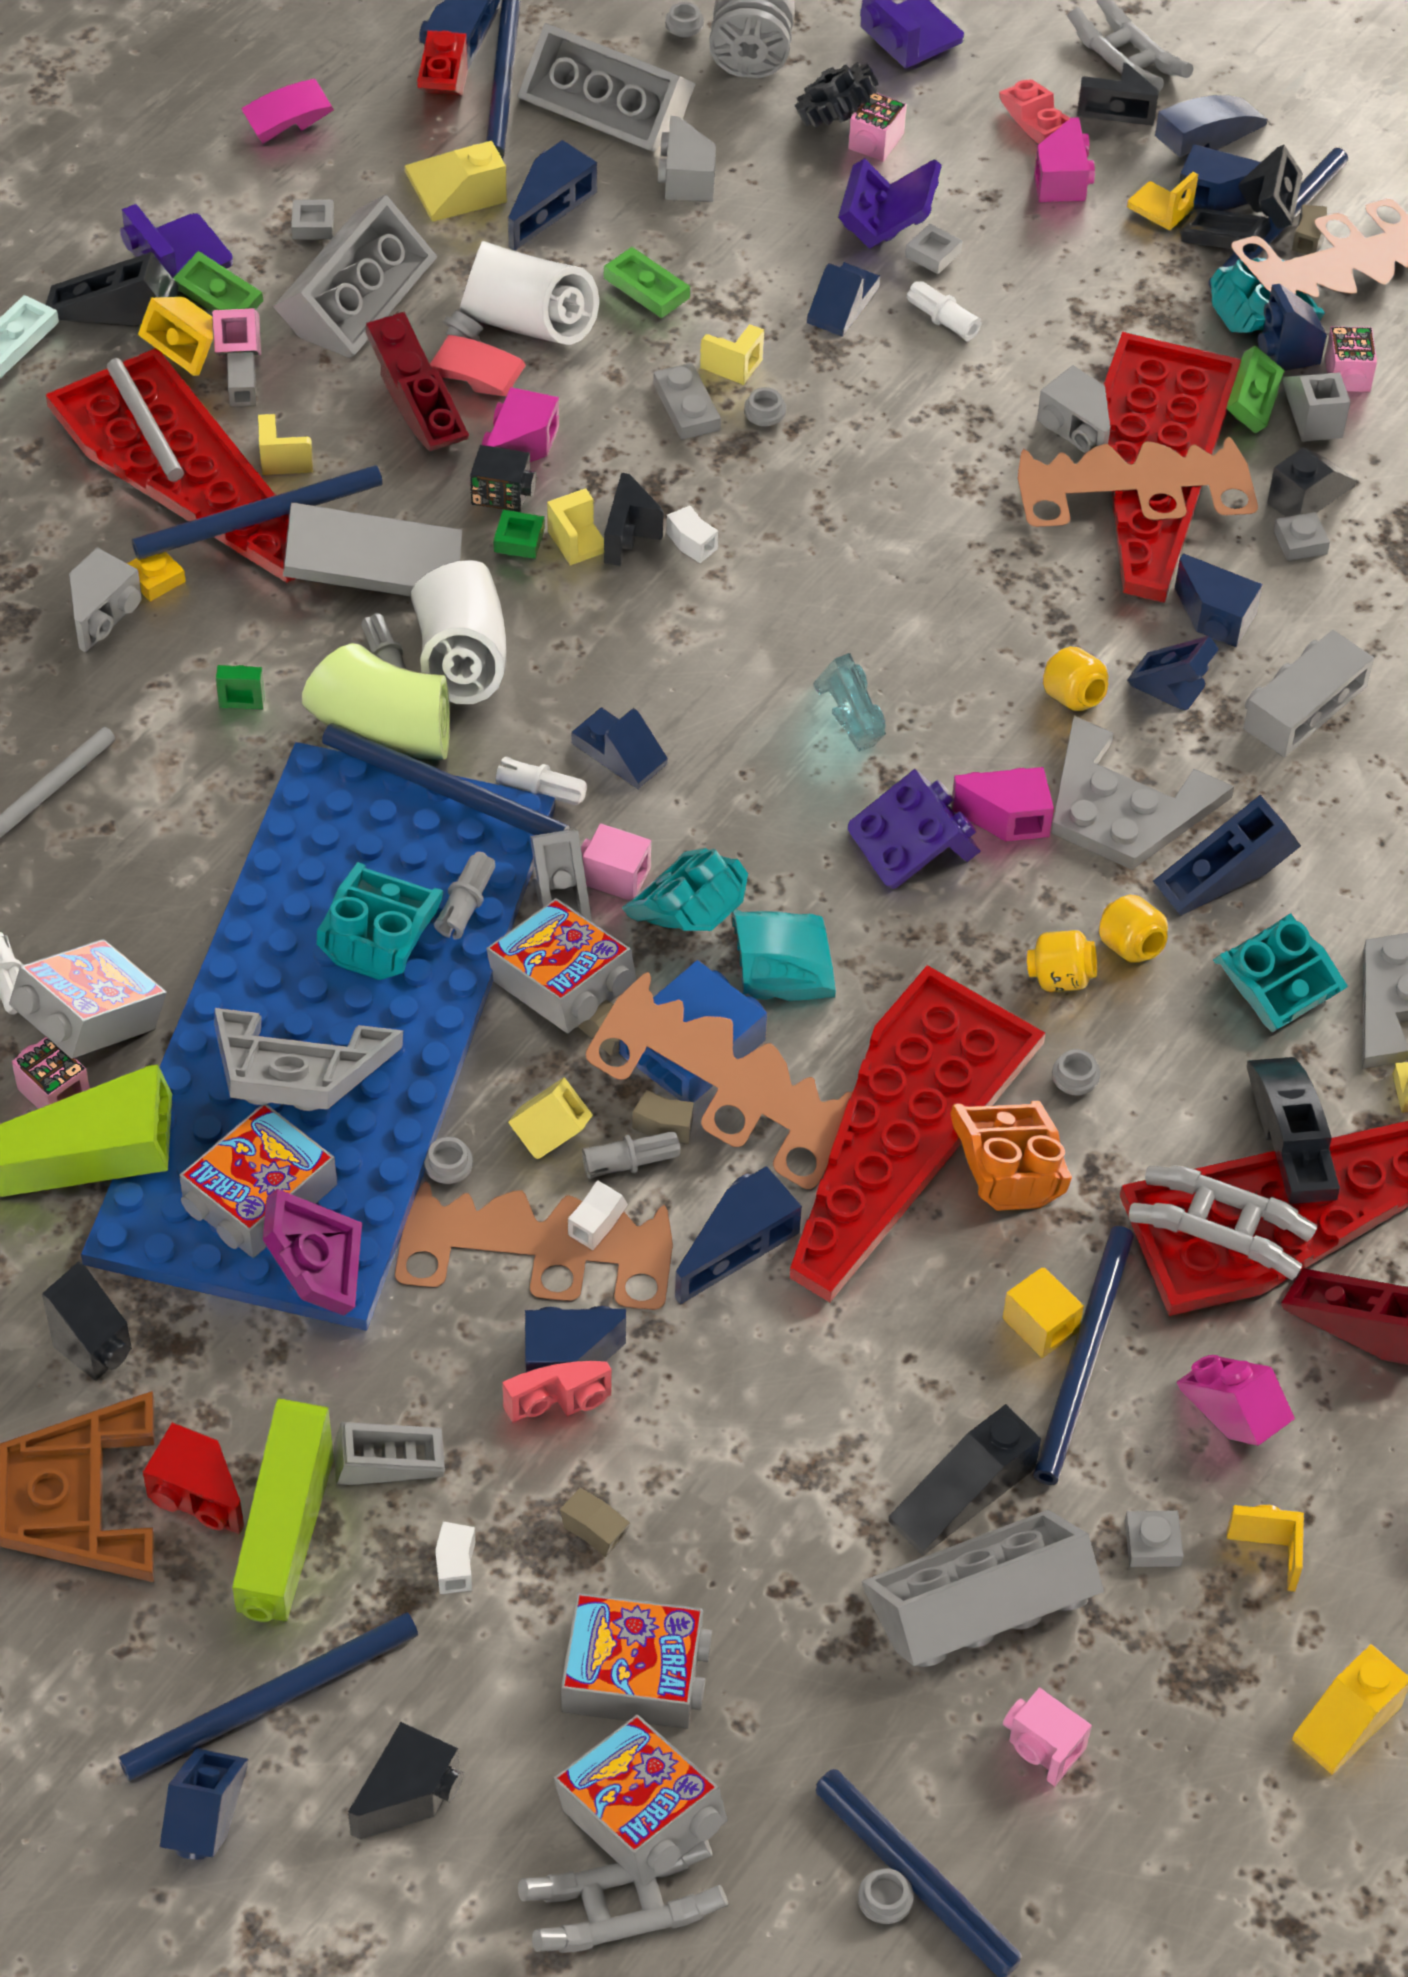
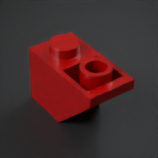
M428 30L417 79V88L424 93L463 96L468 72L467 34Z
M172 1422L143 1470L147 1497L155 1505L166 1511L174 1512L178 1509L193 1515L203 1525L211 1529L222 1530L225 1528L240 1534L244 1527L241 1501L218 1440Z

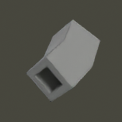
M253 352L227 353L230 407L256 406Z

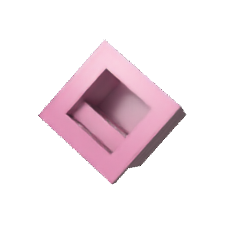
M1040 1687L1027 1702L1019 1699L1009 1710L1003 1721V1725L1011 1730L1009 1741L1014 1744L1018 1754L1032 1764H1041L1047 1768L1046 1781L1054 1787L1086 1750L1092 1726Z

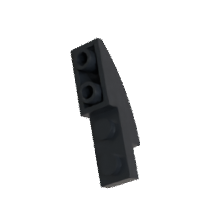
M1295 1057L1248 1060L1246 1067L1266 1140H1272L1289 1204L1337 1200L1340 1186L1329 1151L1332 1136L1320 1100L1307 1072Z

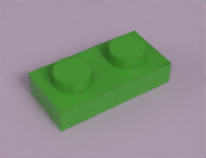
M630 247L604 266L605 280L660 318H663L690 299V286L633 247Z
M199 251L173 278L179 286L178 291L211 312L212 310L251 308L256 310L264 301L260 290Z
M1256 345L1243 354L1226 407L1237 420L1244 423L1255 434L1268 425L1284 370Z

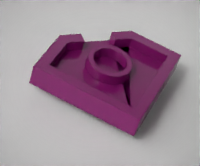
M276 1189L266 1200L262 1240L302 1300L345 1316L355 1308L362 1222Z

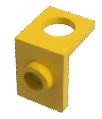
M1192 172L1171 192L1152 181H1148L1128 199L1127 208L1171 230L1193 210L1198 174ZM1186 191L1184 199L1181 198L1182 194Z
M1234 1505L1227 1527V1539L1288 1546L1287 1591H1296L1303 1568L1304 1512L1281 1510L1273 1505H1258L1255 1507Z

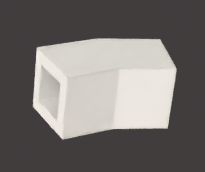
M691 506L667 515V535L680 551L698 563H702L718 549V530L701 520Z
M597 1180L584 1201L568 1218V1235L594 1250L628 1204L623 1195Z
M449 1522L442 1523L435 1549L440 1594L472 1591L470 1562L475 1547V1527Z

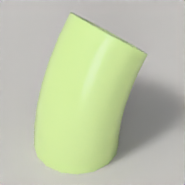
M351 643L329 654L307 679L302 692V705L326 726L330 723L336 724L412 758L445 760L447 758L450 738V705L445 675L419 673L397 667L373 655L362 645Z

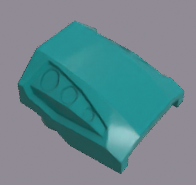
M1257 257V258L1252 259V260H1253V261H1257V262H1262V261H1265L1267 258H1258V257ZM1238 259L1234 266L1218 267L1211 278L1212 306L1230 332L1252 333L1255 330L1263 331L1265 323L1264 306L1269 302L1270 291L1261 284L1241 259ZM1298 290L1295 291V295L1313 307L1318 319L1321 321L1325 314L1324 310L1316 305L1310 295Z
M707 848L687 851L682 853L670 867L634 899L627 902L622 909L629 918L636 921H647L667 928H681L683 931H712L743 903L748 872L738 859L723 857L716 849L708 850Z
M357 862L337 889L333 902L323 922L317 929L316 944L339 967L378 980L404 972L407 959L422 932L436 914L442 901L443 890L435 887L431 890L367 869L365 864Z
M738 909L731 913L732 927H734V934H737V950L740 953L739 965L742 967L743 994H749L751 997L760 1000L777 997L786 1001L835 997L836 987L833 965L822 916L811 913L794 914L779 911L742 912Z
M1292 913L1242 944L1221 953L1213 959L1215 964L1223 967L1236 988L1253 1007L1262 1023L1272 1033L1348 987L1324 947L1310 936L1308 929L1301 922L1297 921Z

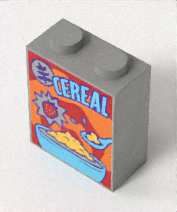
M557 898L486 948L490 968L493 970V981L567 1034L584 1021L590 1019L597 1011L598 1005L606 999L611 1002L637 980L631 948Z
M105 939L20 966L9 1005L73 1059L154 1030L167 992Z
M267 1104L258 1107L179 1175L182 1190L181 1202L185 1210L196 1220L201 1221L205 1219L216 1228L220 1238L233 1249L239 1247L252 1258L267 1247L262 1239L266 1200L272 1192L280 1189L316 1204L337 1185L335 1157Z
M577 1593L561 1686V1712L629 1721L638 1714L648 1724L688 1729L691 1709L701 1710L703 1703L705 1678L696 1677L698 1661L708 1662L712 1630L702 1629L703 1609Z
M638 1714L553 1778L563 1812L643 1887L659 1874L669 1871L678 1859L701 1841L708 1840L714 1836L720 1826L728 1821L719 1787Z

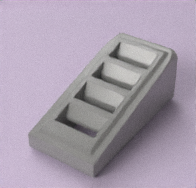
M341 1422L334 1441L336 1484L360 1485L443 1477L445 1465L442 1428ZM416 1445H424L425 1460H417ZM395 1447H403L404 1459L396 1458ZM382 1448V1458L375 1457L374 1449ZM354 1450H361V1456H354Z

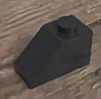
M1303 447L1274 467L1267 503L1285 517L1317 513L1355 487L1356 480L1327 458Z
M78 1261L42 1293L53 1347L93 1380L97 1381L108 1370L118 1368L125 1361L132 1347L126 1320L87 1267Z
M400 1722L348 1811L350 1834L361 1840L434 1817L444 1800L447 1802L453 1800L462 1783L464 1773L460 1771L458 1748Z

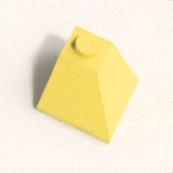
M492 141L475 144L405 165V172L432 222L507 203L506 165Z

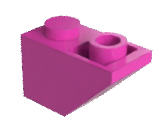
M1079 117L1070 118L1037 145L1034 180L1039 202L1086 201L1088 184H1094L1095 165L1093 160L1087 159L1089 156L1088 133L1082 134Z
M510 387L504 403L499 402L497 404L493 417L492 432H485L481 445L530 453V463L548 456L559 429V397Z
M1044 767L1015 768L1004 771L971 772L954 775L952 791L954 801L951 803L953 812L958 813L961 811L969 821L1005 842L1050 837L1054 807Z
M1208 1355L1197 1360L1191 1366L1192 1371L1176 1381L1180 1391L1230 1440L1259 1446L1295 1419L1277 1377L1270 1366L1219 1357L1218 1355Z

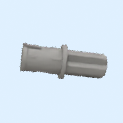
M376 613L371 617H365L361 625L371 648L370 653L385 662L406 669L402 658L403 648L400 643L393 641L384 617Z
M476 852L475 855L470 856L458 881L451 883L448 888V900L434 923L436 930L447 938H450L453 929H455L452 935L453 939L461 938L474 909L479 908L484 901L482 892L495 869L494 859L488 857L485 853Z
M667 1132L632 1140L628 1134L624 1135L621 1141L582 1148V1157L587 1177L592 1179L618 1171L630 1170L631 1173H636L639 1165L678 1157L681 1149L676 1132Z

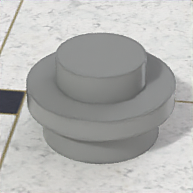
M680 2L670 8L669 13L666 15L665 25L672 34L687 38L702 30L704 18L695 4Z
M455 310L451 317L446 316L443 322L449 327L446 332L447 335L460 336L480 342L479 334L483 327L458 310Z
M768 387L758 388L746 400L744 413L746 418L756 425L771 426L783 420L786 414V404L781 394L775 389Z
M1072 1049L1066 1051L1055 1061L1052 1078L1055 1085L1063 1092L1072 1095H1083L1097 1087L1100 1079V1068L1090 1053L1080 1049Z
M442 1137L434 1141L429 1147L424 1167L426 1173L433 1180L439 1183L453 1184L462 1181L470 1174L473 1167V1156L470 1149L460 1139Z
M889 1868L875 1870L862 1880L858 1892V1903L862 1912L872 1921L880 1924H893L905 1918L910 1912L913 1904V1889L907 1878L898 1871Z

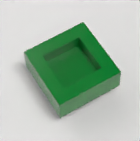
M503 510L493 539L494 552L536 559L545 530V516Z
M217 665L216 687L219 708L264 709L265 690L262 667Z

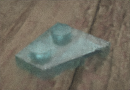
M851 653L835 658L814 681L813 685L819 695L829 691L838 706L832 708V714L840 726L845 729L855 748L860 752L875 746L886 735L884 730L886 726L885 718L880 707L876 704L873 705L867 692L868 682L865 672L859 664H855Z

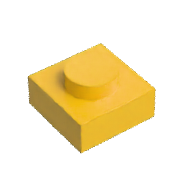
M167 552L140 560L135 558L127 563L138 569L141 593L150 602L186 582L184 569Z

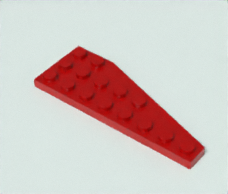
M1122 332L1104 382L1110 421L1108 445L1125 462L1131 465L1137 460L1141 447L1146 441L1167 446L1185 458L1191 445H1197L1213 455L1228 411L1226 407L1242 359ZM1203 486L1181 487L1186 506L1185 516L1182 518L1151 520L1143 515L1137 490L1112 491L1123 593L1163 603L1166 602ZM1155 494L1149 499V505L1156 512L1169 513L1176 508V501L1170 495Z
M156 348L123 361V364L184 472L183 476L177 481H170L167 478L108 369L99 371L46 394L48 408L87 458L189 522L275 496V493L164 355ZM289 514L214 537L284 582L288 583L297 579L283 576Z
M927 965L874 1026L870 1045L865 1059H863L855 1088L851 1098H849L829 1155L826 1171L818 1186L809 1219L806 1221L790 1267L789 1278L831 1303L962 1144L952 1123L951 1111L953 1105L963 1104L964 1107L993 1106L1042 1047L1046 1032Z
M1408 1121L1337 1136L1331 1139L1329 1151L1340 1186L1338 1199L1333 1201L1289 1204L1275 1151L1199 1167L1194 1170L1200 1171L1201 1175L1268 1199L1273 1197L1284 1201L1297 1209L1298 1214L1316 1224L1317 1229L1314 1235L1306 1242L1286 1229L1284 1231L1277 1225L1263 1220L1264 1217H1261L1253 1237L1257 1235L1266 1238L1283 1248V1252L1302 1263L1299 1271L1301 1272L1408 1207ZM1146 1180L1124 1184L1121 1186L1120 1198L1128 1218L1132 1203L1154 1205L1155 1203L1170 1204L1185 1209L1187 1213L1195 1193L1190 1194L1184 1191L1170 1190V1187L1148 1185ZM1214 1200L1206 1220L1235 1229L1242 1209ZM1130 1221L1169 1316L1262 1295L1289 1279L1272 1267L1267 1268L1258 1261L1249 1259L1248 1255L1179 1230L1175 1232L1166 1228L1154 1227L1152 1224Z

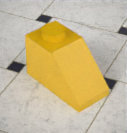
M185 297L151 298L138 335L193 376H199L213 340V317Z
M1370 1644L1334 1679L1295 1731L1292 1740L1333 1775L1401 1709L1408 1691V1675Z

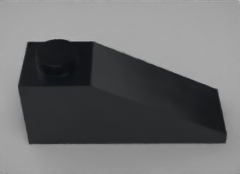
M149 252L51 285L45 305L57 310L58 320L138 326L142 324L151 298L176 297L179 286L156 256Z
M1005 1404L968 1432L889 1515L888 1521L924 1556L1035 1470L1041 1437Z

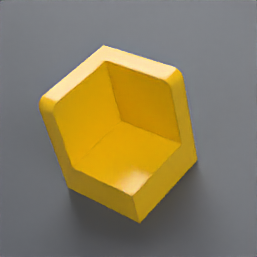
M1040 1268L1006 1292L1002 1317L1043 1359L1078 1333L1084 1305L1046 1268Z

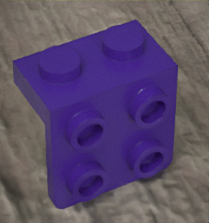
M862 0L860 27L905 69L962 44L964 41V32L929 0H906L899 4H896L893 0Z
M865 158L852 166L838 218L842 221L845 228L853 232L869 249L882 241L888 242L892 240L903 229L912 224L918 225L930 215L935 190L939 184L938 179L942 165L936 159H933L890 184Z
M137 204L122 209L124 227L120 228V235L125 247L135 257L152 252L172 278L198 251L226 269L233 265L232 253L201 215L191 213L155 228Z
M913 769L852 818L847 827L849 833L883 883L891 889L899 887L948 847L966 862L981 852L971 838L977 832L974 826L961 811L955 814L950 808L949 804L954 801L950 792L938 779L931 783L916 769Z

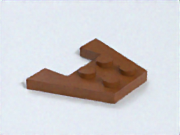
M153 1391L0 1443V1547L154 1582L153 1527L102 1530L103 1449L155 1445V1400Z

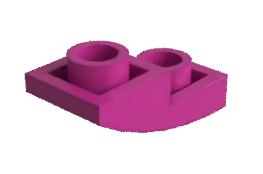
M316 79L305 80L282 87L241 108L262 144L295 123L302 131L334 111Z

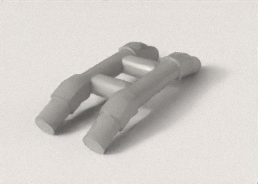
M1097 0L1098 5L1107 17V22L1115 31L1106 37H1102V34L1096 29L1092 21L1089 22L1080 7L1073 9L1067 15L1077 30L1076 34L1083 44L1090 50L1098 53L1121 74L1123 63L1126 62L1161 91L1164 85L1163 79L1152 75L1149 71L1143 70V68L1155 63V66L1161 72L1171 76L1189 78L1193 73V65L1191 63L1182 61L1179 57L1171 55L1168 51L1165 52L1132 23V20L1126 16L1122 8H1119L1114 0ZM1131 42L1141 52L1126 58L1116 48Z
M1173 1165L1170 1168L1148 1166L1145 1174V1180L1148 1185L1170 1187V1190H1179L1190 1194L1195 1193L1187 1213L1185 1209L1170 1204L1155 1203L1154 1205L1132 1203L1129 1210L1131 1222L1152 1224L1154 1227L1166 1228L1175 1232L1179 1230L1248 1255L1249 1259L1258 1261L1267 1268L1272 1267L1291 1280L1297 1276L1302 1263L1283 1252V1248L1272 1241L1257 1235L1253 1237L1260 1218L1264 1217L1263 1220L1277 1225L1284 1231L1286 1229L1306 1242L1309 1241L1314 1235L1317 1225L1298 1214L1297 1209L1276 1198L1271 1197L1268 1199L1201 1175L1200 1171L1189 1167ZM1214 1200L1242 1209L1235 1229L1206 1220Z
M708 1840L701 1841L678 1859L669 1871L659 1874L644 1887L619 1863L577 1873L572 1871L563 1874L547 1875L542 1878L521 1879L518 1884V1894L522 1901L545 1900V1902H562L578 1898V1895H581L589 1923L586 1921L578 1924L562 1925L560 1928L535 1929L532 1935L534 1950L536 1952H579L591 1949L594 1945L668 1927L673 1929L689 1925L703 1919L704 1915L728 1906V1901L721 1885L696 1895L692 1893L683 1898L669 1901L666 1905H664L656 1878L674 1875L688 1869L694 1863L711 1857L713 1854ZM635 1882L643 1910L611 1918L603 1889Z

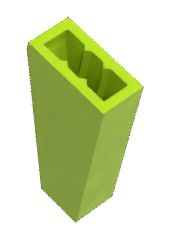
M158 1064L141 1068L1 1123L0 1197L168 1171L172 1092Z
M277 1399L232 1586L236 1612L243 1613V1615L251 1620L268 1622L272 1619L288 1621L334 1461L328 1407Z

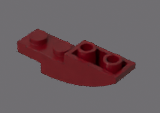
M405 311L367 322L365 333L381 364L380 375L400 413L419 441L429 451H433L468 440L469 433L438 369L431 368Z

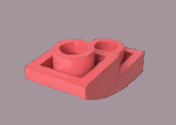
M1032 79L1021 80L1014 86L999 92L1000 100L1017 124L1038 144L1070 119V117L1054 107V93Z
M448 335L431 361L430 366L432 369L437 368L442 378L467 381L474 392L506 397L510 387H513L526 364L522 359L486 343Z
M579 1361L555 1364L520 1374L502 1382L503 1408L512 1423L527 1416H539L556 1402L559 1403L567 1417L580 1410H592L601 1405L607 1397L611 1396L612 1369L604 1361Z

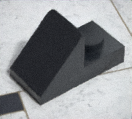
M1124 62L1121 81L1082 76L1077 117L1154 126L1159 90L1133 67Z
M1284 144L1277 147L1242 179L1238 187L1255 213L1263 212L1265 216H1269L1278 230L1293 225L1303 173Z
M621 472L604 532L605 564L621 566L625 549H633L635 536L657 540L663 538L664 513L662 508L628 473Z

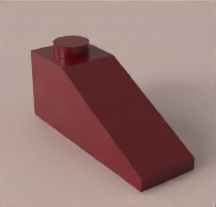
M1311 1269L1301 1271L1281 1302L1283 1310L1382 1360L1408 1365V1287Z

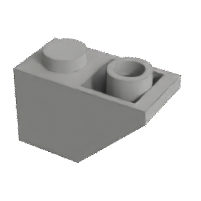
M670 116L669 132L661 133V156H667V159L659 158L658 183H666L665 199L713 202L716 144L679 116Z
M1072 365L1041 389L1037 421L1042 423L1047 429L1054 431L1074 444L1083 452H1088L1099 445L1108 444L1110 421L1105 385Z
M1341 373L1283 377L1282 384L1302 442L1343 438L1351 402Z
M98 547L69 573L79 649L87 652L99 640L106 638L112 627L127 613L133 612L142 600L138 569Z

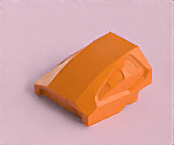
M1031 1101L1030 1104L975 1107H964L963 1104L953 1105L951 1111L953 1127L961 1140L967 1162L979 1186L978 1194L980 1198L996 1211L1041 1208L1067 1192L1072 1176L1064 1160L1065 1149L1060 1143L1057 1128L1040 1101Z

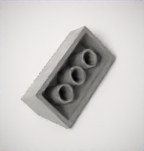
M544 23L517 97L655 152L661 145V133L669 132L670 116L683 118L696 83Z
M385 194L357 209L273 307L299 338L350 358L368 340L365 333L366 323L387 317L438 256Z
M1050 1510L1037 1513L862 1581L864 1591L895 1652L913 1666L918 1665L922 1667L938 1664L946 1659L947 1653L962 1647L976 1648L984 1646L993 1641L995 1634L1008 1629L1032 1627L1041 1621V1616L1054 1611H1070L1083 1607L1088 1603V1598L1104 1592L1089 1534Z

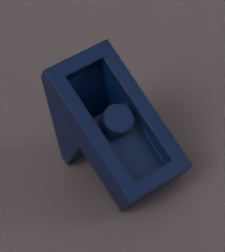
M846 262L841 267L828 263L808 312L806 323L843 337L879 289L880 275Z
M1210 636L1147 652L1127 681L1132 687L1180 710H1188L1204 689L1206 683L1202 676L1209 670L1208 663L1219 648Z
M600 707L571 732V744L636 789H640L668 764L666 754L641 714L635 708H632L623 717L618 719Z

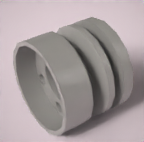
M715 0L709 37L710 53L715 62L728 73L739 77L762 78L774 74L784 66L790 53L795 0Z

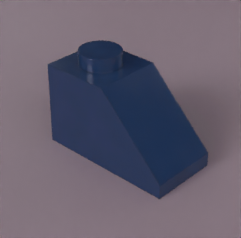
M1183 553L1179 559L1174 588L1196 632L1237 648L1257 614L1263 584Z
M196 1748L168 1784L159 1847L175 1850L178 1856L185 1859L200 1860L206 1857L213 1858L227 1838L247 1771L249 1758Z

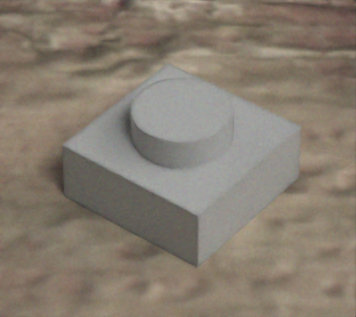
M293 200L292 239L317 240L333 238V200Z
M929 223L906 245L905 257L939 274L961 253L962 240Z
M1316 512L1275 520L1273 531L1287 561L1328 554L1330 541Z
M1178 1510L1127 1511L1124 1522L1129 1567L1181 1566L1184 1556Z

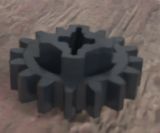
M856 62L850 68L847 64L843 65L841 69L831 67L821 72V76L815 79L814 83L804 88L805 94L797 97L798 103L795 104V108L806 126L812 124L814 128H817L823 122L827 126L833 120H839L841 123L850 119L852 114L859 110L858 108L861 104L870 101L869 96L877 92L876 86L879 83L867 63L861 66L860 62Z

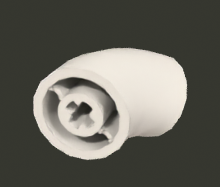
M482 241L470 272L459 311L475 321L530 337L571 345L581 341L591 331L597 319L599 295L592 275L584 268L537 258Z
M473 560L457 561L443 565L421 578L411 591V600L418 618L423 640L420 657L421 673L445 675L449 701L455 704H474L488 699L500 686L506 666L505 627L500 601L489 569L481 562Z

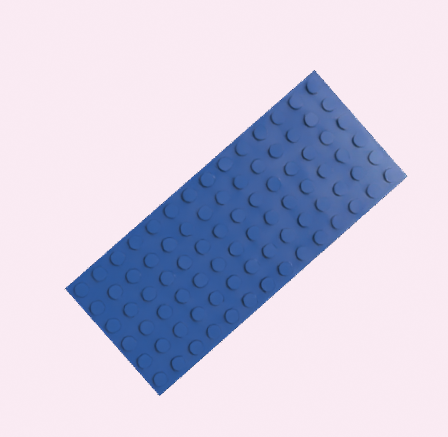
M295 742L159 1067L172 1092L168 1171L112 1179L82 1250L83 1265L367 1331L413 1201L425 1172V1158L429 1147L437 1139L493 983V970L490 968L486 948L512 930L535 867L530 836L535 835L341 751ZM456 776L546 816L553 817L555 811L554 797L539 793L535 795L530 791ZM476 852H483L495 861V869L482 892L484 901L479 908L474 909L462 937L453 939L452 935L455 931L453 929L450 938H447L436 930L434 923L448 900V888L451 883L458 881L470 856L475 855ZM357 862L365 864L367 869L431 890L434 887L443 890L440 906L407 959L404 972L382 980L337 966L316 944L317 929L323 922L337 889ZM215 1008L259 1013L262 1016L259 1036L336 1046L348 1047L354 1030L358 1025L403 1030L402 1048L329 1109L319 1108L305 1111L296 1108L294 1105L267 1104L335 1157L337 1185L316 1204L362 1222L355 1308L345 1316L302 1300L268 1247L264 1248L254 1258L239 1247L233 1249L220 1238L216 1228L205 1219L199 1221L193 1218L182 1205L179 1175L261 1106L249 1103L245 1099L230 1098L214 1026Z

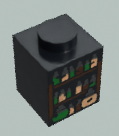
M480 445L470 473L471 505L521 512L526 496L532 497L536 486V471H530V453Z

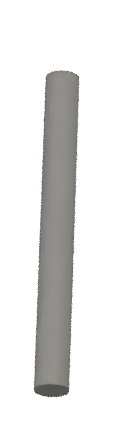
M119 358L110 360L107 364V369L167 478L170 481L179 480L184 472L122 360Z
M106 727L100 729L0 814V838L115 741L112 731Z

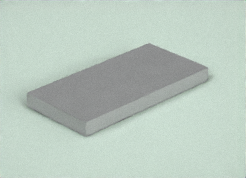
M291 502L283 576L411 596V591L415 584L427 573L443 565L460 561L462 530Z

